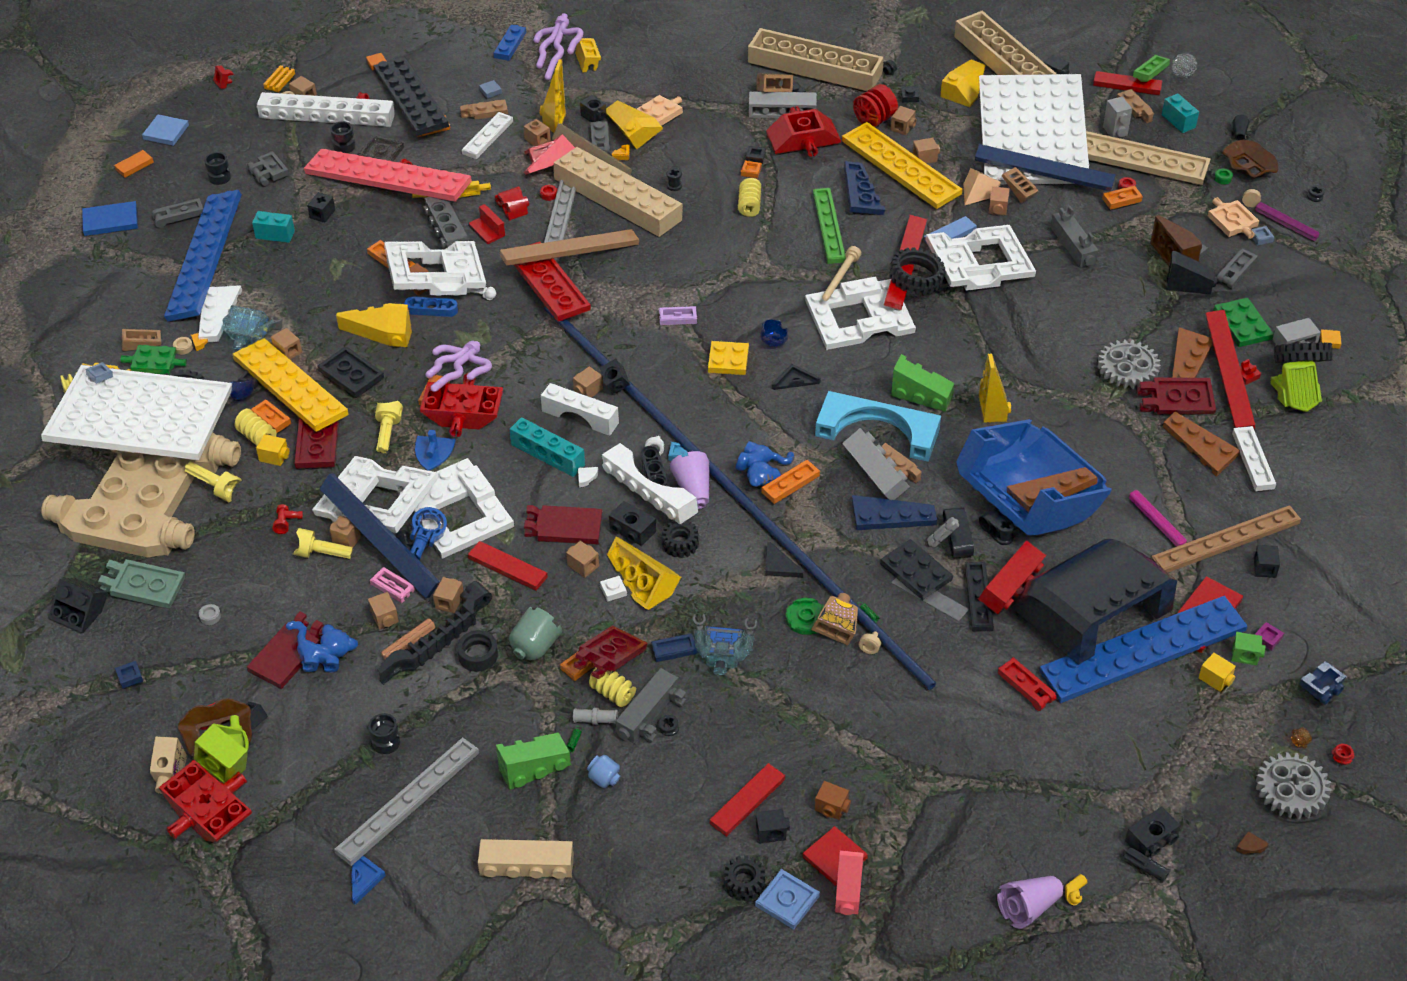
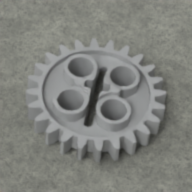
M1124 339L1123 343L1116 340V345L1110 342L1109 347L1104 346V350L1100 351L1098 357V369H1100V374H1104V379L1110 378V384L1117 382V387L1123 384L1124 389L1128 385L1134 389L1135 385L1139 387L1140 382L1153 381L1154 377H1158L1161 365L1160 360L1157 359L1158 354H1153L1154 349L1148 350V345L1142 347L1141 342L1134 344V340L1130 343H1127L1126 339Z
M1286 752L1284 758L1278 753L1276 759L1270 756L1268 762L1264 761L1262 767L1258 770L1255 782H1257L1256 790L1260 791L1259 798H1265L1264 805L1272 804L1271 811L1278 808L1280 816L1287 812L1288 818H1291L1292 814H1296L1297 818L1300 819L1302 814L1310 818L1311 812L1317 815L1319 809H1324L1325 804L1328 803L1332 789L1329 787L1331 781L1326 780L1327 773H1321L1322 766H1314L1315 760L1309 763L1307 762V756L1299 759L1298 753L1291 757Z

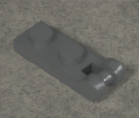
M591 122L592 144L610 155L608 122Z
M200 198L155 209L152 212V216L155 219L156 227L163 228L168 223L201 215L203 206Z
M1241 249L1218 274L1217 282L1225 283L1227 287L1233 289L1237 282L1256 263L1258 256L1245 249Z

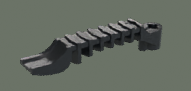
M471 582L465 591L460 594V597L465 601L462 604L463 615L456 611L453 617L455 622L450 618L446 619V629L439 625L437 627V636L431 631L428 635L429 642L423 637L419 638L418 646L420 649L412 642H409L407 650L399 649L391 653L378 669L380 682L384 685L398 673L415 671L420 665H425L428 659H432L437 652L440 653L443 647L449 646L452 640L458 639L462 632H467L471 625H476V612L490 603L492 594L480 582Z

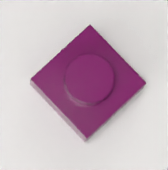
M1266 622L1255 635L1262 636V645H1265L1267 649L1272 651L1283 639L1284 633Z

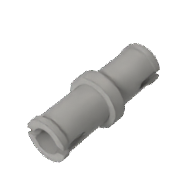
M594 707L593 710L574 708L573 711L574 723L586 722L593 723V725H598V723L616 724L618 719V710H599V708Z

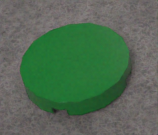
M801 598L793 601V604L788 606L786 610L787 625L799 634L811 635L818 633L811 629L824 605H821L813 598Z

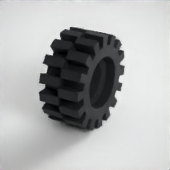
M674 521V524L670 522L668 527H664V531H662V546L668 555L673 553L675 558H677V555H680V558H684V554L689 557L690 552L694 554L696 549H698V529H696L694 524L691 525V522L687 521V523L679 524ZM679 536L688 538L685 541L674 540V538Z
M744 855V859L737 856L736 862L732 858L730 865L726 864L724 870V887L726 892H730L732 898L737 895V900L741 901V897H745V901H749V896L753 900L756 898V893L760 896L762 889L764 890L765 868L764 866L762 867V863L760 861L756 863V858L754 857L748 860V855ZM741 873H748L753 876V880L749 883H740L736 880V876Z

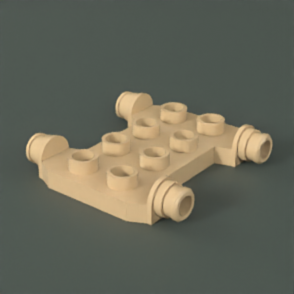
M212 432L199 460L111 450V452H115L118 455L91 499L75 500L71 495L58 497L49 495L42 503L41 514L44 520H52L53 523H57L61 533L78 543L144 557L168 556L172 548L180 547L186 550L193 543L194 527L190 523L185 524L176 517H172L194 479V476L185 472V465L191 461L216 473L220 465L233 467L238 463L241 455V446L237 441H230L224 438V436L216 435Z

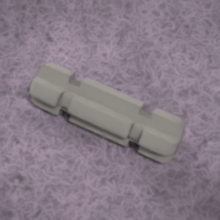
M953 517L949 518L946 523L927 538L928 545L933 548L938 546L959 527L958 520Z

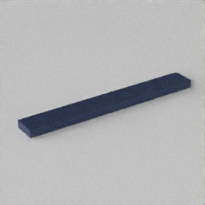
M979 144L975 155V161L1009 169L1016 167L1022 172L1110 192L1116 176L1115 174Z
M334 473L329 474L320 490L425 598H429L440 581Z

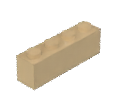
M481 839L478 858L479 873L487 877L508 876L516 878L527 876L532 878L554 877L557 879L572 877L573 842Z

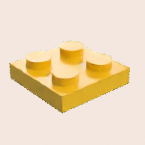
M712 341L708 373L746 375L749 343Z

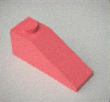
M562 134L523 173L527 175L554 166L556 160L575 147Z
M840 851L835 912L844 915H858L863 853Z

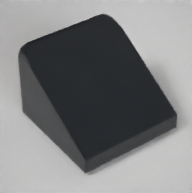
M248 702L247 705L251 709V729H255L268 716L261 704Z

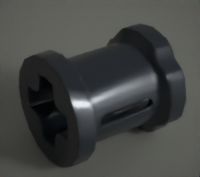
M678 168L668 169L666 173L668 177L667 188L671 191L680 190L682 188V171Z

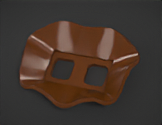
M1250 140L1234 141L1222 152L1224 156L1229 158L1233 169L1245 172L1252 179L1265 173L1278 172L1276 157L1257 142ZM1243 158L1246 161H1248V163L1241 165L1237 162V160ZM1257 168L1260 172L1252 174L1250 169Z
M225 698L211 706L197 705L191 708L178 723V731L184 740L189 754L194 758L195 741L200 737L199 729L201 727L211 726L213 723L221 725L222 722L230 720V717L233 715L239 716V725L246 732L249 744L252 739L250 707L234 699Z

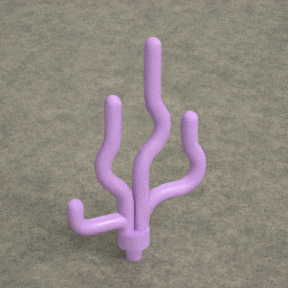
M565 13L557 17L555 27L541 29L533 39L534 43H539L542 36L551 34L539 47L540 56L536 64L538 69L543 67L546 59L545 50L551 43L554 42V47L557 50L547 68L546 80L551 79L558 60L564 54L563 46L560 45L563 35L577 34L569 44L568 54H573L576 45L583 37V30L581 28L566 29L569 19Z
M469 341L463 348L439 345L432 350L433 355L437 356L442 352L452 353V355L437 358L434 366L425 375L427 378H432L442 369V364L455 362V371L444 375L431 386V391L436 392L449 381L461 377L464 372L462 365L468 360L475 364L483 365L467 374L468 380H473L478 375L490 371L492 363L488 359L476 356L480 352V343L478 341Z

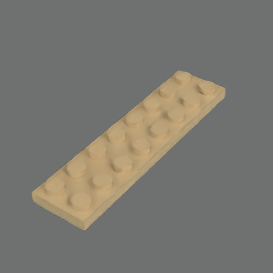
M1086 131L1088 160L1203 185L1210 164V158Z

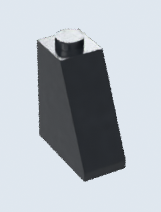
M1172 251L1166 290L1211 294L1212 287H1216L1217 283L1214 269L1179 252Z

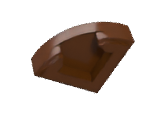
M1248 831L1237 846L1236 851L1246 855L1248 853H1262L1267 849L1269 843Z

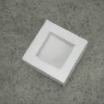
M620 576L600 581V587L607 602L627 596V590Z

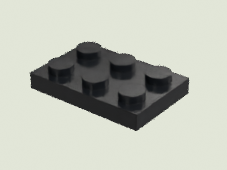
M347 346L317 365L319 372L355 398L384 379V372Z
M911 539L881 558L880 564L922 601L953 580L952 573Z

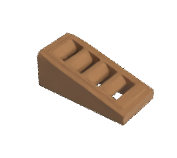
M1016 167L1001 175L1020 203L1029 200L1038 193V189Z
M122 329V351L136 350L138 345H161L160 330Z

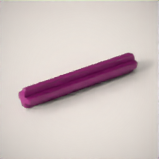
M1262 202L1257 204L1256 212L1312 241L1318 239L1320 233L1315 229Z

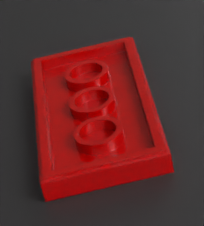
M1206 576L1178 613L1224 595L1234 609H1236L1241 603L1243 595ZM1200 647V649L1196 651L1202 653L1206 647Z

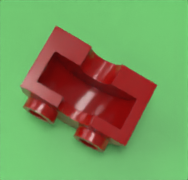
M519 186L495 195L496 203L499 207L503 208L508 220L528 214L527 207L529 206V201L526 196L523 197Z

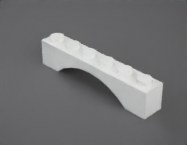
M621 443L602 454V466L607 473L612 474L619 482H623L631 491L638 493L645 501H649L657 510L664 512L671 520L673 519L681 524L698 513L697 499L694 495L684 488L663 486L645 478L635 467L633 452Z

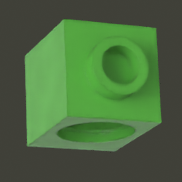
M1236 632L1232 645L1231 661L1257 666L1259 658H1263L1265 653V645H1262V636Z

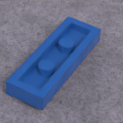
M510 25L494 51V58L510 61L526 34V27Z

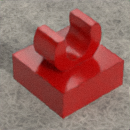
M222 65L215 66L213 81L220 89L226 88L227 84L232 83L228 76H232L234 73L229 69L225 70Z
M1249 359L1241 363L1240 369L1245 385L1260 379L1261 372L1257 370L1256 365L1253 366L1250 363Z

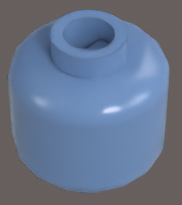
M597 755L587 767L589 771L588 778L601 788H606L609 785L613 787L621 777L618 774L620 770L619 764L607 755L600 757Z

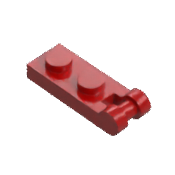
M1014 657L998 668V674L1027 698L1037 711H1041L1046 707L1047 703H1052L1056 700L1054 691Z

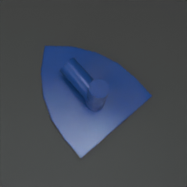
M429 430L428 437L417 436L415 453L420 465L427 471L441 465L451 455L456 439L436 437L435 430Z

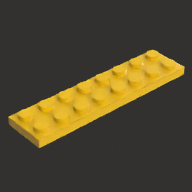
M868 122L842 136V142L936 209L962 195V188Z
M265 338L233 353V359L240 366L248 370L254 378L316 432L349 415L348 409Z

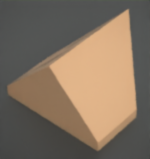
M970 168L963 184L964 205L990 199L992 187H999L1001 182Z

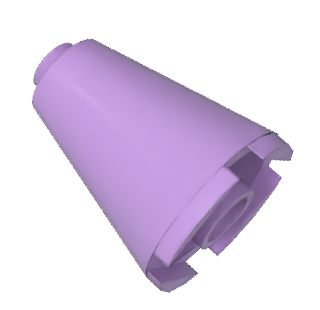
M687 452L688 456L682 457L679 455L675 457L670 463V469L679 487L694 495L697 499L698 509H702L709 503V459L703 452Z
M1054 876L1007 882L1000 886L1001 893L997 894V900L1004 918H1010L1014 923L1012 924L1013 927L1022 929L1029 926L1062 897L1063 885Z

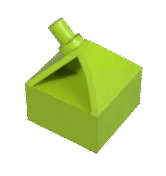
M233 715L230 717V727L213 723L195 741L194 760L223 784L237 772L242 773L246 769L249 744L246 732L239 725V716Z

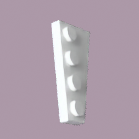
M241 286L209 287L201 312L199 339H208V342L219 341L226 327L225 319L229 316L228 310L236 305L237 297L242 293Z

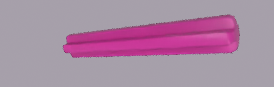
M1138 490L1130 493L1129 499L1176 547L1186 544V538Z

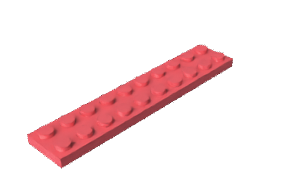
M320 149L304 167L305 174L455 202L472 182L470 175L327 149Z

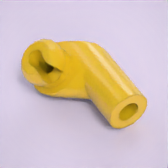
M1079 874L1065 886V897L1071 905H1077L1082 901L1079 889L1087 884V879L1082 874Z

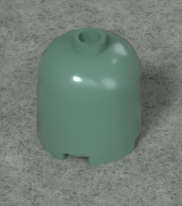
M529 607L509 635V643L514 650V655L519 659L531 661L540 659L563 632L560 625L556 627L552 622L554 617L538 607L535 610Z

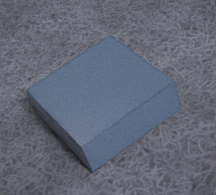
M494 80L479 85L480 91L487 99L502 93L500 86Z
M1267 226L1251 229L1255 233L1252 239L1257 246L1274 241V236Z
M103 362L85 369L86 375L96 384L113 377V371Z

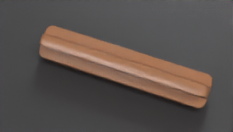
M431 619L423 621L381 651L382 658L385 660L396 650H406L409 642L414 644L419 638L434 630V622Z

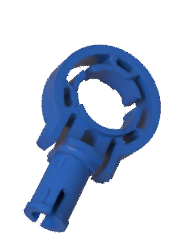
M424 507L413 515L410 538L411 540L415 538L410 552L419 561L428 542L429 547H432L434 542L442 538L445 533L447 520L440 510ZM422 516L423 519L435 520L438 528L435 530L424 528L420 524Z

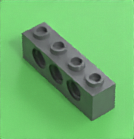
M433 197L425 198L426 206H423L425 216H429V222L431 227H434L436 237H440L442 249L448 248L455 241H468L467 234L449 200Z

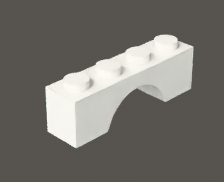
M551 383L541 394L542 412L556 417H560L563 412L576 413L586 419L593 430L609 436L619 424L618 407Z

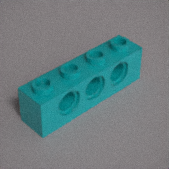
M522 417L509 429L512 446L572 477L578 473V468L585 466L583 448Z

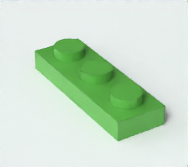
M1154 55L1134 70L1133 77L1138 78L1142 82H1148L1169 66L1170 59Z

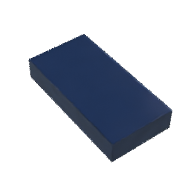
M692 633L651 641L656 662L697 654V647Z

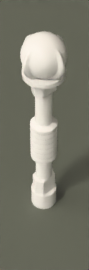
M485 287L484 290L467 288V293L482 294L483 298L487 300H492L496 297V291L493 287Z

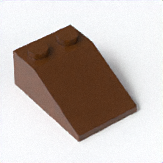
M1160 215L1155 216L1150 243L1169 266L1172 251L1179 252L1199 262L1202 249L1201 241L1189 230Z

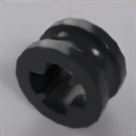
M1318 185L1311 186L1307 195L1308 199L1313 202L1322 201L1325 189Z
M673 715L661 717L659 720L660 732L665 736L677 734L679 731L678 719ZM668 723L670 725L672 723L673 727L670 728L668 726V728H665V724Z

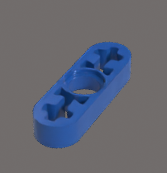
M409 297L405 300V305H408L409 314L452 317L458 313V305L454 299ZM429 305L436 306L434 308H427Z

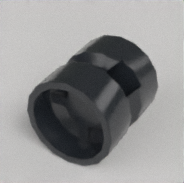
M346 121L334 123L330 128L334 151L342 153L352 152L356 147L352 124Z
M222 152L208 154L204 162L210 183L222 185L229 182L231 173L226 154Z
M381 713L370 719L368 729L373 749L380 754L395 752L400 745V735L395 717L391 714Z

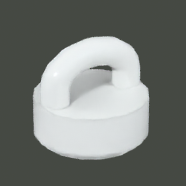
M660 436L651 437L645 442V447L655 446L659 450L660 455L663 453L664 442L660 439Z

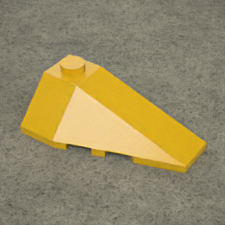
M561 59L558 60L544 104L540 106V115L542 116L543 123L553 133L558 123L563 124L566 115Z
M969 60L950 71L942 80L940 97L971 107L978 99L979 75H984L985 64Z
M618 100L606 108V114L636 149L663 130V127L654 117Z
M389 303L384 304L380 308L372 306L364 311L356 309L336 314L340 330L388 346L408 347L412 333L408 305Z
M988 354L979 387V400L983 421L1007 422V416L1011 413V403L1007 402L1006 393L993 355Z
M615 537L607 553L616 571L622 575L623 583L631 590L632 598L645 609L649 610L672 596L681 578L670 568L619 537Z

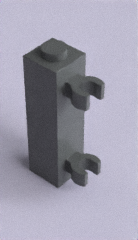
M1068 206L1067 211L1060 208L1059 213L1052 215L1051 229L1079 268L1096 264L1098 249L1093 244V235L1088 233L1087 236L1073 217L1074 210L1071 206Z
M660 668L616 720V734L623 740H629L632 743H635L641 735L647 741L652 742L657 735L654 733L656 727L651 725V723L670 700L681 707L686 702V699L683 698L686 692L679 689V678Z

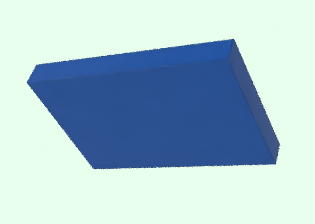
M136 201L82 208L84 236L138 228Z

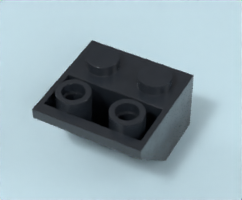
M77 578L59 579L48 618L81 633L85 632L103 611L108 592Z

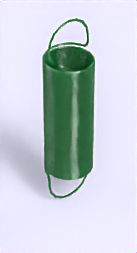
M865 603L862 604L860 608L875 623L878 622L880 617Z
M574 729L567 744L569 752L572 751L573 753L582 733L579 729Z

